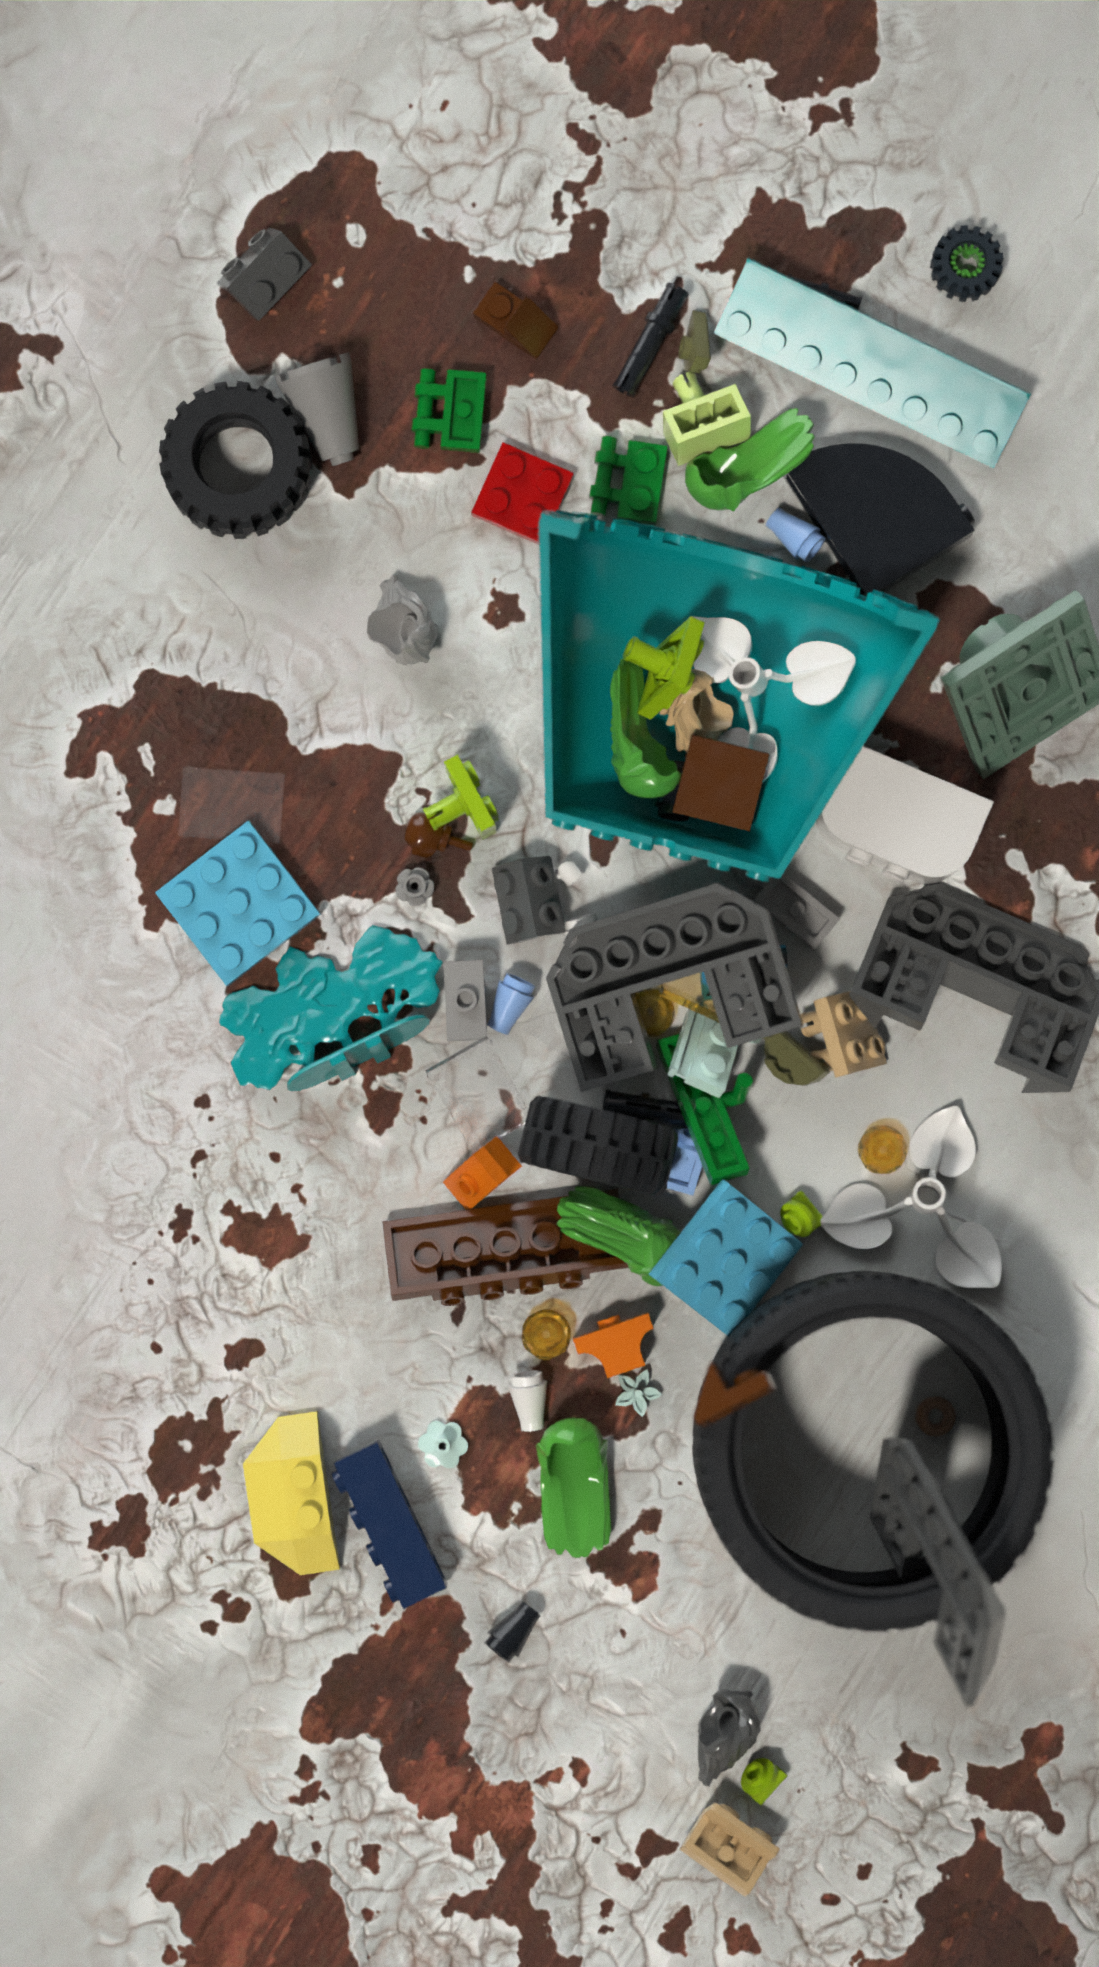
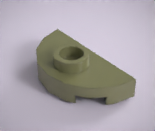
M692 311L686 336L683 335L679 345L678 358L684 360L685 371L702 372V370L708 367L711 360L708 320L704 312Z
M787 1031L763 1038L765 1039V1064L773 1076L784 1083L807 1086L820 1082L830 1073L820 1061Z

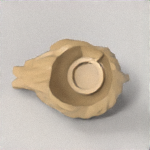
M696 669L691 670L695 673V678L689 691L686 694L681 693L676 697L669 709H662L660 711V715L668 714L666 725H674L676 749L679 752L685 749L686 754L691 734L717 740L723 732H727L732 727L734 715L731 705L719 701L713 696V689L710 684L714 682V678L705 671Z

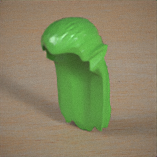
M797 408L789 409L760 429L744 443L729 449L719 446L711 454L704 453L693 458L685 468V483L688 492L696 502L708 509L716 511L729 509L734 512L739 504L745 501L750 494L776 482L800 465L810 455L814 447L812 441L815 438L814 434L811 433L814 427L811 418L808 415H797Z
M621 659L617 670L613 672L610 687L612 700L611 714L613 716L610 728L613 740L611 763L618 775L620 786L628 794L641 798L663 797L676 788L680 782L681 774L677 771L676 763L668 759L666 747L650 735L646 717L637 713L644 690L642 667Z
M577 1186L574 1191L570 1190L568 1192L569 1196L560 1198L557 1211L562 1219L557 1222V1225L561 1228V1232L572 1239L618 1257L627 1263L630 1272L640 1275L646 1283L652 1286H663L651 1277L649 1273L681 1233L673 1225V1220L663 1217L656 1218L648 1213L647 1210L633 1203L607 1195L601 1190L591 1187Z
M565 1418L548 1427L544 1431L540 1442L536 1444L538 1461L541 1466V1511L544 1538L548 1549H554L558 1555H561L566 1549L573 1558L588 1557L593 1547L600 1551L603 1550V1545L609 1544L611 1533L607 1466L608 1440L603 1439L597 1426L587 1421V1419Z

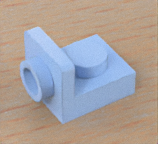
M688 1128L675 1129L678 1143L667 1188L693 1196L702 1169V1163Z

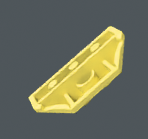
M318 1411L280 1416L243 1463L254 1544L299 1575L340 1570Z

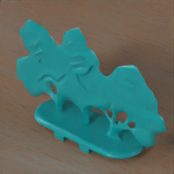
M375 925L369 927L357 941L352 953L353 959L349 970L343 972L336 971L331 959L321 956L311 959L307 957L305 952L289 946L275 969L279 982L277 991L260 990L251 986L229 994L223 1001L222 1007L224 1010L220 1015V1025L227 1028L232 1034L244 1036L245 1038L231 1061L239 1084L246 1086L251 1083L257 1088L271 1090L278 1084L284 1069L291 1063H295L305 1067L292 1075L288 1080L287 1090L292 1092L301 1091L323 1083L337 1075L344 1081L356 1075L353 1067L371 1058H374L377 1064L390 1058L389 1049L415 1037L429 1025L430 1019L424 1015L410 1016L395 1022V1018L405 1004L416 1008L429 1007L436 1002L440 990L436 984L435 975L442 966L443 961L437 958L435 952L422 951L416 938L405 934L395 935L390 929ZM394 989V1005H388L389 1012L386 1013L383 1010L382 998L386 990ZM406 989L409 992V997L402 1001L400 996L402 990ZM368 1005H376L378 1013L369 1011ZM362 1016H370L380 1020L382 1029L354 1043L352 1042L348 1028L353 1020ZM333 1041L342 1043L344 1048L314 1062V1046L316 1044ZM290 1045H296L301 1054L295 1056L291 1054L289 1050Z

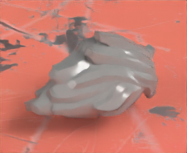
M393 575L389 582H382L380 585L383 595L376 610L368 616L366 631L368 638L381 645L397 663L402 665L418 662L428 663L430 659L429 654L438 635L437 624H434L431 618V611L428 610L415 591L407 589L405 585L398 581V576Z

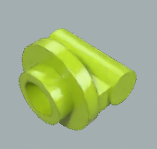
M802 1190L797 1192L789 1199L790 1201L781 1207L780 1216L783 1226L791 1234L807 1237L821 1226L822 1214Z
M758 1758L745 1768L741 1777V1786L759 1805H762L788 1775L769 1759Z

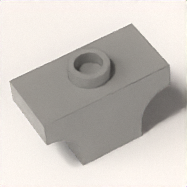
M444 961L447 1041L487 1040L484 961Z

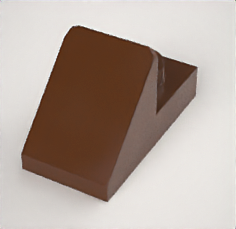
M496 282L492 284L473 311L475 319L535 360L539 358L559 329L530 298L526 296L521 300Z
M711 1361L693 1417L696 1424L705 1428L777 1390L771 1375L764 1371L758 1374L756 1369H753L736 1377L733 1380L736 1386L730 1388L720 1366Z

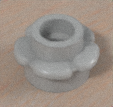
M419 867L413 870H403L397 877L398 885L395 888L398 898L403 902L407 901L411 906L424 904L426 898L431 897L434 892V882L429 879V873ZM412 883L418 884L417 890L411 889Z

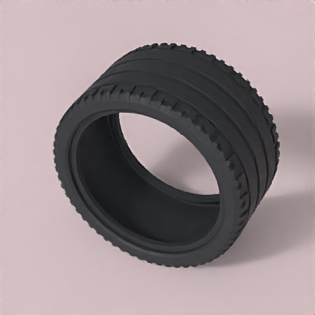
M851 1271L827 1274L795 1284L763 1302L737 1325L713 1359V1362L720 1366L730 1388L736 1386L733 1381L736 1377L750 1370L756 1369L758 1374L763 1371L768 1373L782 1355L805 1337L833 1324L853 1319L890 1318L907 1321L924 1328L947 1344L961 1358L979 1386L986 1404L991 1430V1457L986 1481L975 1507L961 1527L992 1585L995 1582L999 1584L1008 1572L1016 1565L1014 1561L1019 1555L1023 1556L1036 1533L1034 1528L1037 1522L1040 1523L1048 1501V1496H1046L1048 1487L1051 1488L1053 1459H1051V1451L1054 1450L1051 1423L1047 1417L1049 1413L1041 1388L1036 1382V1377L1014 1341L990 1316L952 1291L923 1280L878 1271ZM703 1381V1383H702V1386H701V1389H700L699 1396H698V1399H697V1400H699V1397H700V1394H701V1390H702L704 1381ZM750 1404L705 1428L698 1426L695 1420H693L692 1455L699 1493L720 1541L735 1563L767 1595L802 1616L849 1630L889 1632V1629L900 1631L925 1626V1623L932 1620L937 1622L943 1589L926 1556L919 1559L916 1576L900 1579L895 1568L872 1572L839 1570L817 1564L800 1556L775 1538L762 1524L753 1509L747 1493L741 1459L744 1423Z

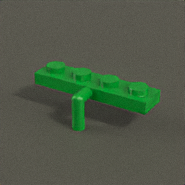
M679 1034L657 1040L656 1049L666 1074L669 1071ZM748 1073L739 1074L734 1089L724 1092L720 1098H717L684 1083V1079L674 1075L672 1078L667 1075L710 1186L720 1183L722 1179L728 1181L748 1175L750 1168L726 1108L743 1104L746 1101L753 1083L752 1076Z

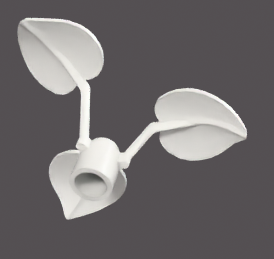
M694 616V618L705 623L701 639L704 640V646L699 657L693 663L694 668L705 671L713 677V683H722L728 678L730 679L731 683L742 693L741 700L744 702L750 725L749 732L743 728L736 727L724 732L717 740L769 753L763 778L764 782L771 775L777 764L778 747L776 740L771 735L765 733L756 734L757 723L751 698L760 695L766 689L768 680L773 679L784 683L793 682V693L803 703L812 706L827 704L837 698L843 691L856 665V658L850 651L840 645L823 641H811L800 644L788 654L786 664L791 673L790 675L779 674L771 669L763 670L755 660L749 658L753 646L752 636L742 623L725 617L703 618Z
M952 1106L934 1113L913 1133L909 1143L910 1161L915 1167L930 1170L928 1178H923L916 1183L911 1197L886 1209L885 1196L879 1189L869 1184H854L845 1188L836 1196L820 1221L825 1232L837 1242L851 1248L867 1250L883 1245L891 1237L892 1225L888 1216H892L909 1206H913L916 1211L922 1214L936 1213L945 1235L949 1238L937 1247L935 1253L936 1268L942 1278L948 1283L961 1288L988 1289L996 1288L1001 1279V1256L992 1234L985 1227L975 1222L963 1223L954 1234L946 1218L945 1209L941 1206L945 1199V1188L937 1180V1172L947 1178L960 1176L971 1167L976 1154L974 1137L958 1106Z

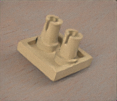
M850 992L814 1000L816 1010L801 1013L803 1024L814 1022L811 1026L801 1028L805 1037L810 1038L816 1034L823 1033L827 1048L814 1050L811 1054L817 1060L824 1059L825 1062L822 1064L829 1071H834L835 1078L887 1064L884 1055L885 1044L882 1037L878 1034L877 1027L874 1029L850 998Z

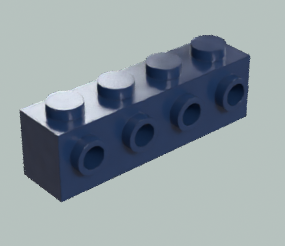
M380 1440L336 1460L334 1465L337 1470L331 1472L333 1480L341 1494L348 1492L354 1506L349 1508V1513L357 1529L365 1528L371 1540V1543L367 1544L366 1548L374 1565L377 1567L382 1564L389 1578L383 1581L391 1601L393 1603L400 1601L402 1608L405 1609L446 1589L448 1582Z

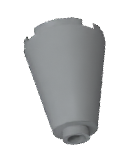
M349 352L339 355L342 363H338L336 357L332 359L327 358L287 371L288 380H286L285 374L275 376L279 389L293 413L299 417L304 431L322 461L330 459L332 466L354 460L352 452L359 450L352 361Z

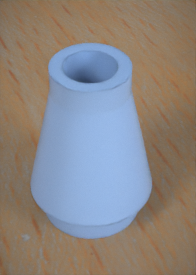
M780 507L772 513L766 522V527L777 536L796 560L801 558L805 562L810 561L824 544L825 537L820 534L819 527L787 513Z
M506 973L504 980H499L491 1017L487 1026L508 1035L513 1025L534 999L532 992L535 986L518 976Z

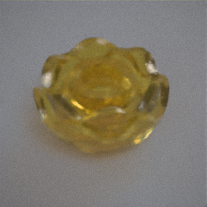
M652 987L636 992L635 996L647 1035L649 1037H656L663 1034L673 1024L675 1019V1008L671 997L666 992ZM652 1008L654 1010V1014L652 1016H649L647 1014V1009Z
M877 1125L866 1130L857 1147L858 1156L865 1168L875 1174H890L898 1170L904 1163L908 1151L903 1135L896 1128L887 1125ZM881 1146H885L887 1149L884 1154L879 1151Z
M543 1309L535 1312L523 1324L522 1343L525 1349L538 1359L549 1360L559 1356L567 1350L570 1344V1325L562 1315L554 1310ZM546 1330L550 1332L548 1338L542 1336V1333Z

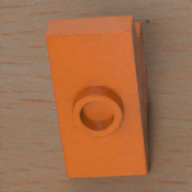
M496 1136L469 1157L443 1183L464 1209L469 1210L506 1181L522 1165Z
M648 1312L621 1321L620 1315L617 1314L597 1321L599 1329L573 1338L577 1353L591 1354L597 1357L603 1364L607 1378L645 1366L640 1344L643 1336L653 1329V1325Z

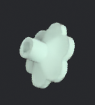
M436 1420L428 1425L427 1433L423 1434L418 1440V1447L425 1453V1462L428 1466L438 1467L442 1465L448 1469L457 1466L459 1456L465 1454L468 1449V1442L461 1436L462 1429L459 1424L455 1422L444 1424ZM444 1442L446 1448L441 1449L439 1443Z

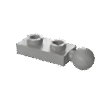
M735 869L736 879L742 886L746 888L757 887L761 890L753 901L768 909L771 916L813 950L819 946L840 920V918L784 873L780 879L772 877L766 882L746 876L747 870Z

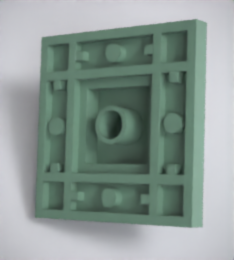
M1074 590L1064 598L1056 600L1050 607L1027 621H1024L1016 614H1001L989 619L988 624L980 625L965 641L959 656L960 664L941 677L973 766L982 779L996 772L1099 704V644L1085 599L1077 590Z

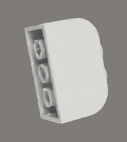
M863 746L819 815L816 824L820 834L827 843L847 853L845 860L863 868H867L868 864L883 869L882 876L903 884L904 880L908 879L920 884H934L949 878L968 861L993 805V801Z

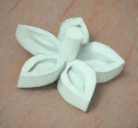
M648 1369L641 1371L635 1378V1381L627 1375H618L619 1383L626 1391H623L617 1397L615 1405L628 1406L632 1404L634 1410L643 1417L647 1409L646 1400H654L662 1395L656 1388L647 1386L649 1383Z

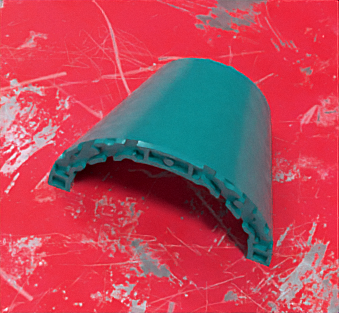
M551 510L543 511L539 520L545 817L552 819V825L562 829L575 830L576 826L591 829L590 834L600 839L613 841L615 836L630 840L629 845L647 851H652L654 845H660L669 848L668 855L676 859L691 861L692 856L708 860L707 865L714 869L730 871L732 866L747 870L746 876L756 880L768 882L770 877L780 879L935 632L939 619L926 610H918V606L902 601L900 598L879 590H873L872 593L868 592L866 597L859 594L861 588L857 587L856 583L850 582V580L807 566H795L783 562V559L686 533H683V535L665 531V528L623 519H613L611 527L605 526L606 522L597 520L598 516L594 514L556 510V512ZM690 616L703 618L725 617L739 621L749 630L753 644L749 658L755 660L763 670L771 669L779 674L790 675L791 673L786 664L788 654L800 644L811 641H823L840 645L855 656L856 665L843 691L837 698L827 704L812 706L803 703L793 693V682L784 683L773 679L768 680L766 689L760 695L751 698L757 723L756 734H769L776 740L778 760L771 775L762 783L750 831L690 816L688 821L683 822L663 819L658 816L659 808L655 805L658 798L636 797L628 794L620 786L618 775L611 763L613 740L610 728L613 716L611 714L612 700L610 687L613 672L617 670L620 660L623 659L624 650L633 636L656 648ZM642 668L645 687L649 671ZM729 678L722 683L710 684L713 689V696L732 707L734 715L732 727L729 729L739 727L749 732L750 725L744 702L741 700L742 693L731 683ZM659 712L651 720L646 718L650 735L666 747L668 759L685 762V749L682 752L676 749L674 725H666L668 714L660 715Z

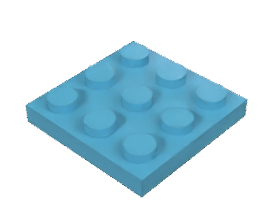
M250 821L245 822L155 892L226 986H230L321 915Z
M722 1179L649 1275L729 1337L737 1325L752 1312L803 1246V1243Z

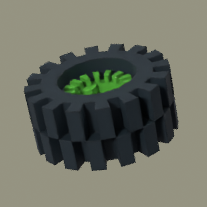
M962 225L957 231L953 228L948 231L946 236L940 238L930 261L932 281L936 280L938 283L936 288L940 292L944 289L947 292L946 297L951 300L953 296L959 297V302H966L967 298H971L972 301L979 300L982 294L986 296L991 291V288L995 286L1003 268L1001 265L1004 260L1003 253L999 252L1001 246L998 240L995 242L991 240L993 234L989 231L986 234L981 233V227L974 226L973 230H970L968 225ZM962 255L966 260L973 257L977 263V269L972 271V273L967 269L961 271L956 266V259Z

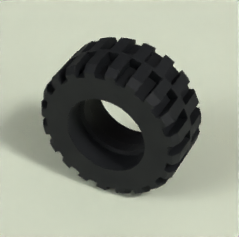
M226 381L214 383L215 390L205 393L204 388H201L194 392L195 399L189 404L183 400L176 408L178 413L174 420L168 419L164 427L166 437L165 440H160L159 453L162 462L159 463L161 475L177 508L191 520L192 524L201 530L203 528L209 529L212 535L224 537L225 534H232L234 539H246V534L256 532L257 536L269 533L267 528L275 523L280 527L288 520L286 515L291 510L297 511L302 504L301 496L304 491L308 492L311 482L309 476L312 469L310 445L297 414L291 411L290 405L283 398H275L271 390L260 386L257 390L251 388L249 382L237 381L236 387H228ZM245 427L258 431L270 444L273 454L272 469L267 478L253 490L242 494H224L211 488L204 480L200 470V455L207 442L217 433L229 428Z
M536 1096L529 1105L518 1156L521 1163L649 1195L660 1196L667 1188L678 1136L675 1129L649 1121L564 1100Z

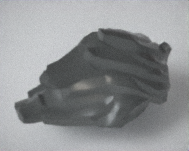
M718 1690L713 1695L715 1704L698 1722V1766L700 1768L698 1779L705 1786L710 1787L712 1779H717L722 1771L732 1768L735 1762L756 1742L761 1728L757 1717L758 1710L750 1699L753 1693L749 1690Z

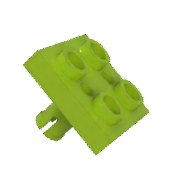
M690 616L656 648L635 636L630 639L624 650L623 660L630 661L649 671L637 711L638 714L651 720L662 709H669L674 699L681 693L686 694L689 691L695 678V673L691 671L692 666L704 646V640L701 639L704 622Z
M458 754L444 761L446 773L454 786V789H452L454 793L427 808H423L427 819L443 812L429 820L433 830L436 831L439 827L465 814L472 819L482 840L495 834V822L499 821V815L488 795L483 798L480 797L476 789L481 786L479 783L480 779L471 762L468 760L462 763Z

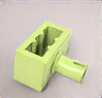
M686 372L688 382L685 381L682 374L675 378L673 386L677 390L683 404L663 411V435L678 466L688 463L701 454H711L719 446L721 448H728L750 438L751 415L736 384L704 395L694 372Z

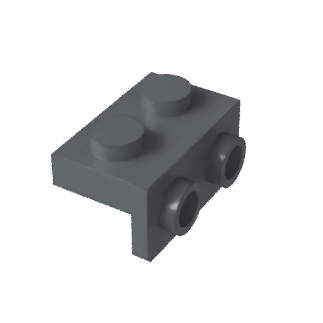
M273 228L257 232L248 243L250 248L240 258L236 257L225 265L221 271L223 276L217 282L223 290L228 291L258 321L312 266L281 231Z
M550 856L522 858L492 868L494 887L497 893L502 927L507 945L565 932L556 878Z

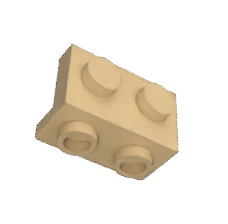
M713 1803L703 1810L679 1850L740 1894L747 1896L752 1891L769 1860L776 1857L780 1849L772 1843V1838L766 1832L756 1827L751 1828L739 1820L740 1815L733 1808L725 1804Z

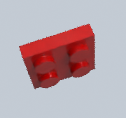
M502 442L471 511V516L539 545V520L541 513L546 510L556 512V510L560 509L574 473Z

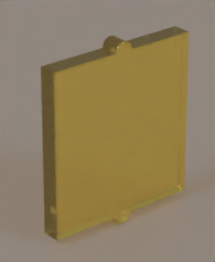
M661 984L657 986L656 989L662 997L719 1022L714 1006L669 985Z

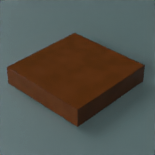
M691 734L672 812L750 831L770 754Z

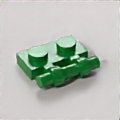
M447 369L446 385L435 384L436 370H420V382L415 385L414 397L418 398L416 418L412 419L411 431L415 433V448L429 449L430 434H442L441 450L480 453L487 377L485 372ZM433 400H445L443 419L432 418Z
M602 436L600 450L595 453L594 464L598 466L595 485L590 486L589 498L592 499L590 513L597 516H606L607 504L614 503L619 504L618 520L623 519L656 525L668 446L629 440L627 455L615 453L617 438ZM613 468L624 470L621 490L610 487Z

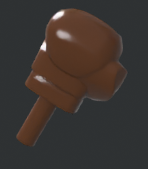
M415 813L408 820L404 832V840L411 846V853L415 856L428 858L436 850L444 852L447 844L467 851L472 849L473 842L450 835L451 825L445 824L434 831L430 825V819H427L425 813Z

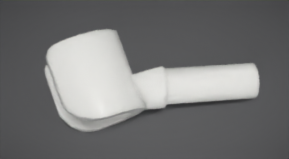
M573 861L562 863L554 871L556 882L562 879L568 887H571L584 875L583 870Z

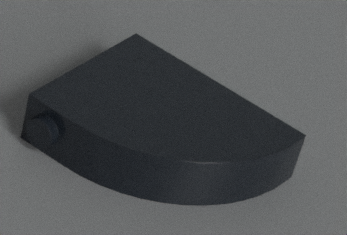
M847 443L819 448L811 451L810 455L800 465L783 476L813 524L820 528V534L825 537L826 544L850 581L856 583L857 587L861 588L859 594L866 597L868 592L872 593L873 590L887 591L969 539L975 531L972 526L975 520L970 510L963 503L958 505L945 485L931 471L912 458L885 447Z

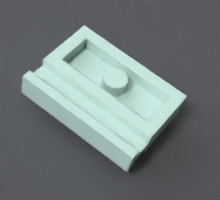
M691 1006L685 1014L667 1075L672 1078L674 1075L684 1079V1083L720 1098L726 1090L738 1045L727 1048L718 1017L709 1013L706 1015L696 1012V1007Z

